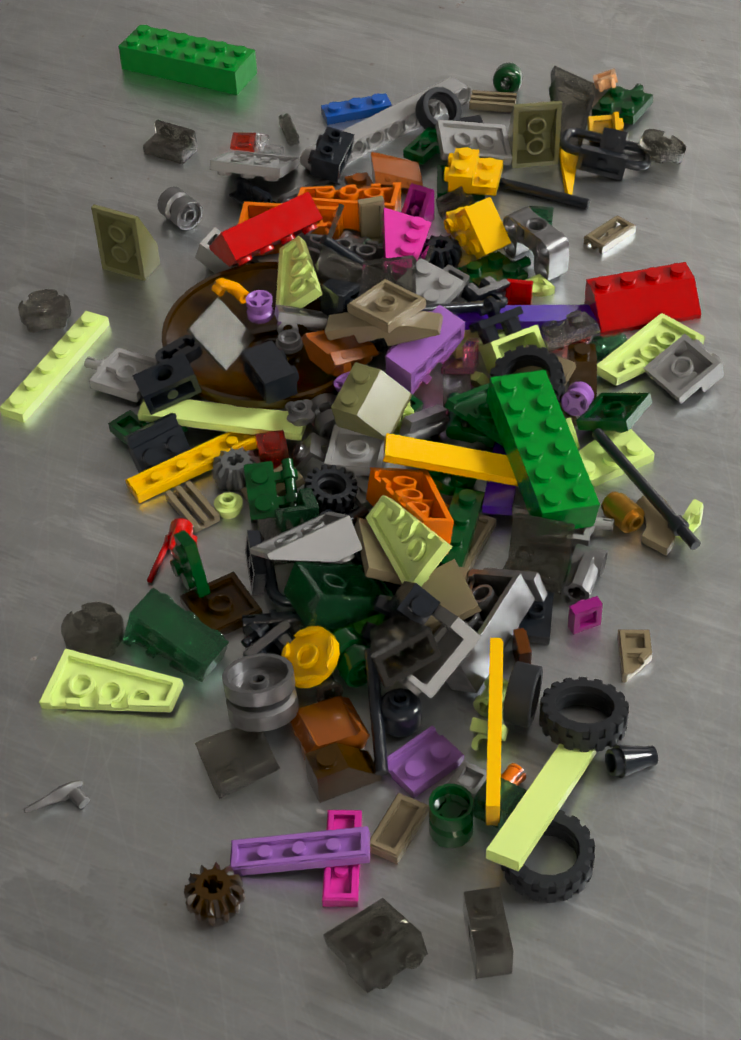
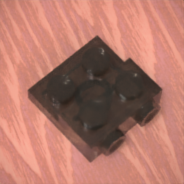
M381 898L323 934L326 945L345 963L348 975L366 993L375 988L384 989L388 987L393 980V976L406 968H417L422 963L424 956L428 955L421 931L384 898Z

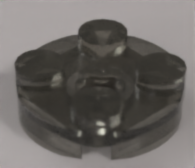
M646 129L637 146L650 154L652 161L660 164L663 161L675 164L682 162L686 145L680 139L673 135L669 139L663 136L664 131L657 129Z
M53 289L32 292L28 295L29 299L24 304L23 300L19 303L20 320L26 325L27 330L32 333L39 332L40 330L64 328L68 325V318L72 313L68 296L65 294L64 297L58 295L57 290Z
M86 603L81 605L82 610L74 614L71 611L66 615L61 625V634L66 648L96 657L109 658L115 654L116 648L124 639L125 626L121 614L116 613L113 606L107 603ZM93 627H98V631H97V632H94V633H88V632H86V631H91V630L93 629Z

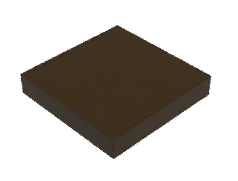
M234 571L209 582L211 594L199 598L191 590L180 595L181 604L208 643L241 628L242 615L263 614L258 603Z

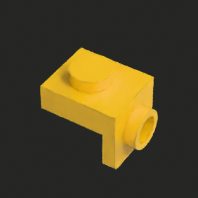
M613 112L612 115L590 116L587 118L589 131L603 134L604 127L624 130L623 118H619V112Z

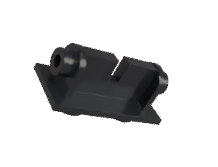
M238 176L234 179L235 191L230 193L229 196L242 205L244 201L277 203L272 200L269 192L262 190L256 185L253 187V183L248 181L247 178Z

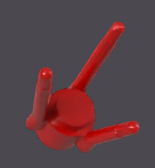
M177 518L171 522L169 532L165 535L162 548L147 578L148 583H152L168 548L173 550L175 547L174 534L185 530L197 544L198 537L193 535V525L189 520Z

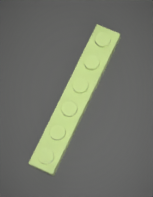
M85 311L0 406L1 415L25 423L109 326L108 317Z

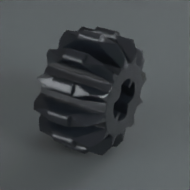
M442 234L437 237L431 235L430 239H426L419 258L441 269H444L448 264L457 269L461 262L462 250L459 241L452 239L451 235L446 237L442 236Z

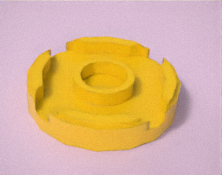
M309 626L294 634L293 636L296 638L291 643H286L281 654L282 657H285L292 663L295 686L298 688H312L325 681L337 666L340 656L339 643L332 633L321 626Z

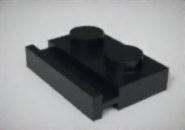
M169 413L123 437L129 446L128 450L139 473L191 449L181 425L177 422L176 413Z

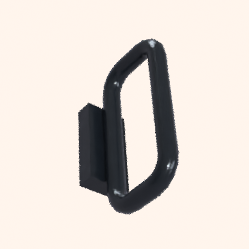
M581 128L566 129L560 138V147L563 151L579 156L576 169L621 181L625 168L644 171L651 166L654 157L653 151L649 147L629 140L627 141L626 150L644 155L643 161L628 159L629 155L582 144L581 147L570 144L571 137L601 143L603 134Z
M293 516L272 517L262 521L257 530H247L245 555L252 595H264L266 587L269 599L276 605L286 608L312 607L324 600L327 595V587L321 561H309L315 592L310 595L289 596L280 593L278 589L274 561L253 555L249 548L268 540L271 529L294 528L307 522V520Z

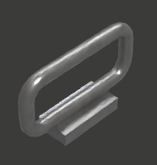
M438 404L405 416L399 435L425 440L446 431V425L449 422V418L445 419L447 409ZM460 417V423L463 427H466V421ZM474 442L464 446L465 448L481 451L491 448L482 442Z

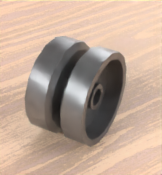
M264 653L248 655L235 660L225 668L222 674L225 697L227 698V711L229 721L236 728L248 732L270 731L288 724L296 717L299 705L295 689L294 670L292 663L285 657Z

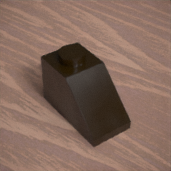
M568 344L567 359L575 362L576 369L567 385L569 387L572 383L580 381L587 383L594 392V401L597 397L596 344Z
M333 743L305 754L307 778L319 803L382 780V776L375 774V764L367 750Z

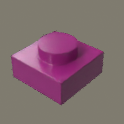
M598 596L580 600L569 606L568 628L573 635L601 625L603 603Z

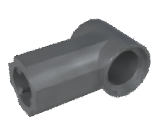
M582 544L576 545L572 556L571 570L564 585V594L571 601L578 602L590 598L597 577H601L604 572L608 551Z

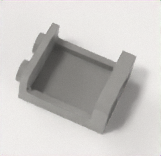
M438 605L432 616L442 625L408 667H402L394 659H391L388 663L396 670L392 676L418 696L423 692L431 699L481 638L462 619L441 605Z

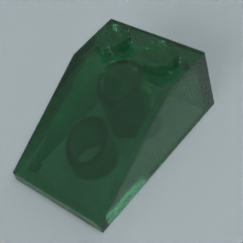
M295 561L283 591L306 627L321 626L326 630H336L380 614L371 610L376 595L380 594L391 597L395 595L386 581L366 577L363 565Z

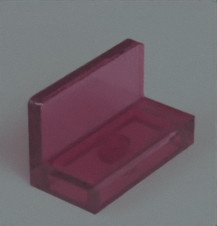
M468 338L463 345V359H447L441 367V374H474L479 365V338Z

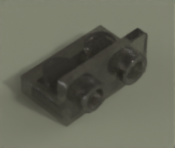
M161 120L154 122L155 134L143 145L145 154L182 165L198 150L194 130Z

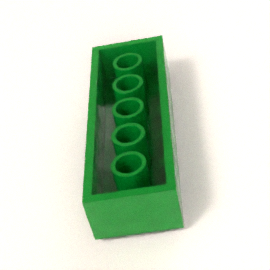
M139 25L118 46L123 70L233 95H238L257 74L256 53L254 49L227 44L223 41L208 40L205 37L190 36L186 33H176L167 29L153 28L148 25Z
M546 370L490 377L486 402L536 534L542 535L594 526L600 503Z

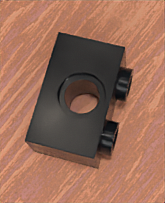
M184 352L133 375L151 415L202 392L196 375Z

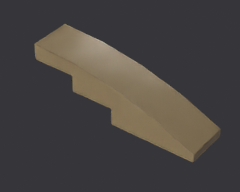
M420 311L393 331L387 333L345 312L329 315L325 334L328 340L355 335L358 343L384 338L387 345L392 346L440 335L443 316L441 313Z

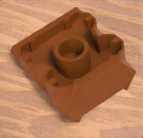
M371 152L373 183H380L382 188L392 187L394 182H401V192L406 195L411 183L423 186L419 162Z
M325 330L305 333L301 337L309 359L328 375L332 374L336 377L350 372L355 362L366 365L373 360V357L379 355L373 343L370 341L358 343L355 335L328 340Z
M338 696L301 707L296 717L290 721L294 735L301 742L304 760L306 753L333 743L363 749L370 737L351 700L347 697Z

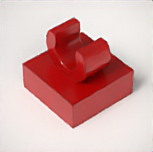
M507 279L510 282V286L506 288L505 297L508 300L506 305H532L533 281Z

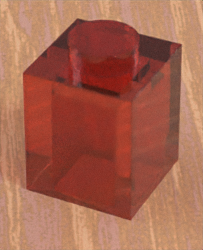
M283 430L255 434L257 455L260 463L273 461V469L282 465L281 460L289 458Z

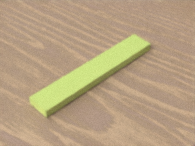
M190 399L181 401L153 415L150 414L143 400L138 411L139 421L154 422L169 413H176L177 422L181 426L302 441L306 425L295 426L288 422L287 416L289 413L287 411L237 407Z
M560 743L486 849V859L519 871L597 753L596 750L592 749L589 752H580V749L576 748L569 750Z

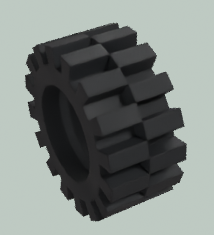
M321 465V470L318 467L313 468V472L310 471L307 474L302 498L305 501L306 508L311 507L310 512L313 514L317 511L322 513L327 509L340 514L351 511L354 507L358 491L357 480L352 479L353 474L351 472L345 474L346 469L343 467L340 470H336V465H331V469H328L327 465ZM322 489H332L339 494H328L323 492Z

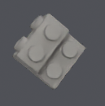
M686 334L682 335L644 367L645 373L680 404L698 389L705 392L725 376L722 360L714 353L710 355L698 339L692 340Z

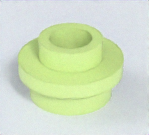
M225 492L215 498L214 508L222 518L232 519L240 514L243 508V499L237 493Z

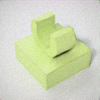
M473 717L469 730L477 734L472 740V749L478 751L480 743L483 740H488V721ZM502 725L501 741L506 742L509 731L505 725Z

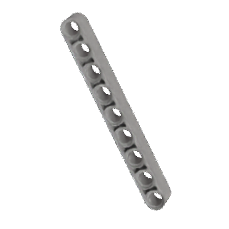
M450 77L342 130L355 134L353 153L348 163L421 127L416 118V103L429 89L444 87L451 90L457 96L462 106L470 99L471 88L459 80ZM436 99L429 100V111L435 119L448 113L447 108L441 101ZM316 144L306 148L300 156L301 165L311 171V165L308 164V158L311 150H316Z

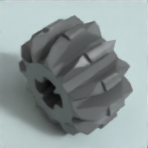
M243 446L238 450H234L231 447L228 452L220 451V455L214 458L213 479L219 485L220 490L228 489L229 492L234 490L240 491L246 487L244 465L260 463L258 457H255L253 450L245 451Z

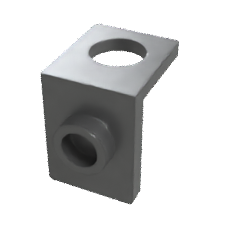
M312 432L303 443H298L292 453L293 465L299 472L312 457L324 462L326 455L321 451V446L328 448L330 441Z

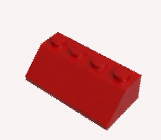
M308 191L221 232L209 248L229 267L237 263L241 267L253 260L252 256L258 253L264 256L275 250L274 246L282 243L284 246L302 232L304 236L318 229L316 225L323 217Z
M686 262L586 279L584 304H588L597 319L596 328L601 336L642 329L661 313L678 322L701 318L695 277Z

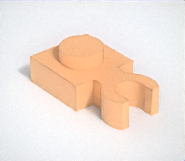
M615 68L593 75L596 90L599 89V92H603L611 87L615 88V83H618Z

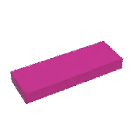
M328 810L326 830L362 827V810ZM360 864L324 868L323 907H358Z

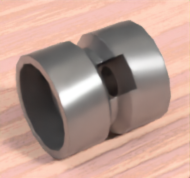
M178 187L166 189L158 199L157 206L159 212L182 230L194 228L202 218L203 208L200 203Z
M324 393L311 400L313 402L311 410L315 413V418L311 421V424L317 435L330 441L333 427L337 425L331 409L337 396L332 393Z

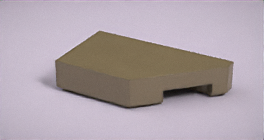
M618 629L617 641L621 682H627L651 662L650 630Z

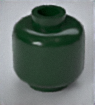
M509 62L503 63L496 69L493 76V86L497 92L516 93L519 90L523 80V73L520 67Z

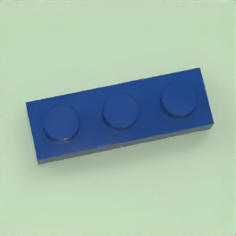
M377 93L368 97L352 98L347 101L330 102L329 104L321 105V114L326 124L331 125L371 117L391 107L392 104L386 93Z

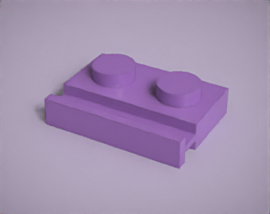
M432 725L387 757L388 769L392 779L414 799L459 767L464 760V754L447 738L439 735L436 732V728Z

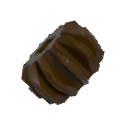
M215 862L213 868L207 870L201 864L200 874L190 873L189 884L185 885L184 896L187 899L185 903L187 910L195 914V919L199 923L208 918L212 926L215 924L216 919L219 918L228 923L230 919L229 913L239 914L241 909L240 903L244 902L245 892L242 889V878L239 874H234L230 865L220 870V865Z

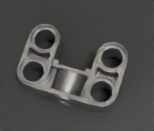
M524 207L503 218V226L511 241V244L504 247V251L509 257L514 258L531 250L534 255L535 275L541 274L548 281L568 271L569 242L562 232L534 213L529 207Z

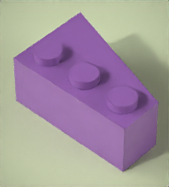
M441 305L432 311L434 313H441L443 316L440 335L401 343L397 346L393 345L385 356L386 374L413 395L422 382L427 385L431 381L430 372L438 362L443 365L464 339L465 321Z

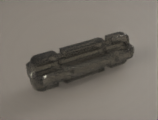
M287 113L279 115V125L287 139L288 145L291 147L299 145V134L291 116Z

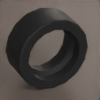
M433 87L425 92L416 103V118L425 130L428 127L436 129L437 120L429 111L428 102L430 99L439 100L445 105L449 114L448 120L459 121L461 118V103L457 96L447 88Z
M519 661L514 664L504 701L503 720L505 723L528 728L532 725L540 697L543 678L542 666Z

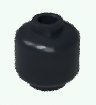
M405 688L392 689L382 696L381 712L384 718L385 732L396 737H406L415 733L422 721L420 698L411 690Z

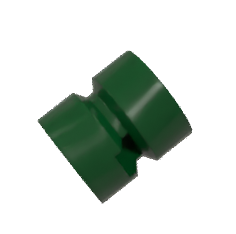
M348 627L336 631L333 635L339 643L340 656L335 669L339 670V675L349 687L357 688L367 684L364 650L370 647L367 646L365 640L354 628ZM378 658V665L380 670L381 660Z
M444 784L433 790L429 797V834L436 844L444 848L464 846L473 835L474 799L470 791L464 786Z

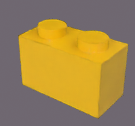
M491 197L465 207L456 213L458 226L465 232L468 239V248L477 260L511 244Z

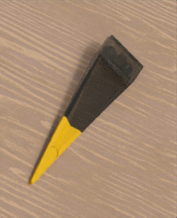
M554 66L550 72L551 85L549 87L550 101H562L561 138L562 133L569 128L586 130L587 118L590 115L595 98V86L593 82ZM571 137L569 143L581 147L583 139ZM560 147L559 158L565 193L572 195L579 156L571 155Z

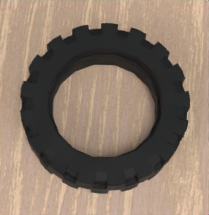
M522 345L516 347V350L506 351L502 359L499 357L496 360L495 368H492L490 371L491 377L510 375L520 368L527 366H537L547 370L550 373V383L560 403V396H563L565 393L564 384H566V379L561 362H559L556 354L549 352V349L545 347L537 348V345H529V347Z
M572 677L565 678L563 682L559 683L556 681L551 684L550 689L546 688L544 690L543 697L540 699L539 725L542 727V732L546 737L550 736L553 743L557 745L561 743L566 749L573 750L576 748L580 749V752H589L592 749H595L596 752L603 751L605 747L609 746L611 748L617 745L618 739L622 740L624 738L625 731H627L629 703L625 701V696L621 691L617 692L616 687L611 684H603L602 680L594 679L592 681L587 680V677H578L575 680ZM587 705L601 710L607 714L608 718L595 723H580L566 718L559 711L568 706Z
M559 810L542 836H554L562 839L574 849L577 861L570 869L556 875H543L530 870L524 864L519 871L501 865L502 871H505V879L508 884H513L516 892L522 896L524 893L529 895V899L539 902V899H545L546 903H555L556 899L560 898L563 901L572 898L573 893L577 892L579 894L585 888V882H589L592 877L595 860L594 839H590L589 829L586 825L582 827L577 817L573 815L569 817L565 815V811Z

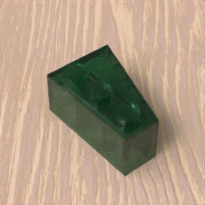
M152 588L130 612L122 643L129 647L133 643L147 649L145 651L147 656L155 658L158 654L171 661L169 663L170 667L203 682L223 659L229 641L218 630L211 629L202 623L194 613L186 611L174 603L169 595L160 593L155 588Z

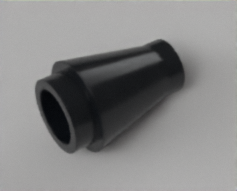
M614 745L612 749H608L605 753V764L609 774L619 778H624L647 767L655 766L658 763V753L652 745Z

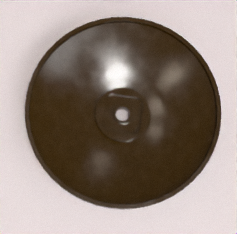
M279 262L247 264L214 274L188 289L169 310L162 328V347L184 335L192 334L201 339L203 354L197 360L190 363L202 391L197 395L216 403L237 407L280 409L285 408V405L290 401L312 400L320 394L334 393L336 391L334 381L337 377L332 374L328 375L309 359L304 344L300 351L294 354H285L288 363L291 366L294 365L299 374V381L297 382L298 394L267 405L244 373L241 351L271 340L276 345V339L279 335L277 330L278 321L274 314L273 318L267 323L256 324L251 322L247 317L248 307L246 303H240L228 291L219 297L211 290V287L216 283V279L225 278L239 283L249 293L256 290L267 291L272 295V307L275 313ZM314 266L320 286L331 278L348 281L334 272ZM317 298L303 308L320 311V301ZM297 324L298 333L301 337L305 333L313 332L304 327V325ZM285 325L283 331L292 329V326Z

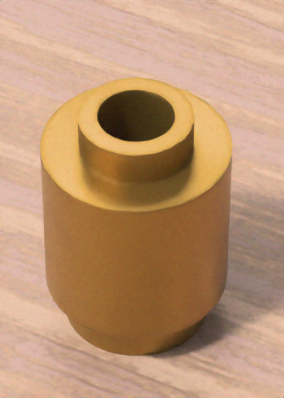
M611 492L603 499L601 509L604 516L614 519V524L624 533L636 531L642 526L645 515L644 510L625 494Z

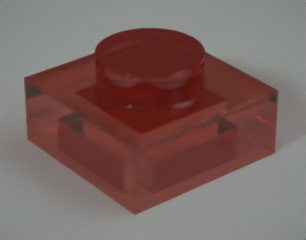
M233 132L230 149L254 152L257 142L256 133Z

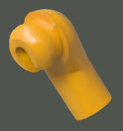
M225 278L215 280L216 283L212 285L211 290L219 297L228 291L240 303H246L245 299L249 292L239 283Z

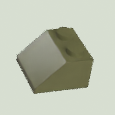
M355 362L331 409L338 427L384 441L386 433L393 434L412 395L381 369Z

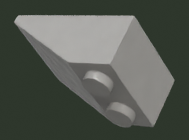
M329 511L249 548L251 554L269 560L337 562L338 564L352 560L355 557L354 553L363 549L350 516Z

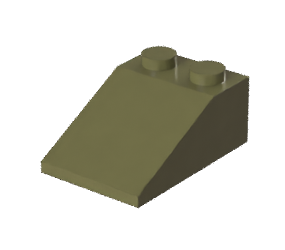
M562 101L513 105L508 130L512 168L559 165Z
M94 204L91 210L102 269L146 281L160 265L157 242L138 216Z

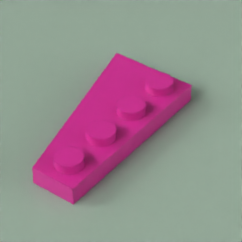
M384 207L382 212L384 278L398 282L419 260L432 222L418 216H410Z

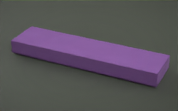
M368 826L231 840L230 866L234 874H239L240 876L370 863V831Z

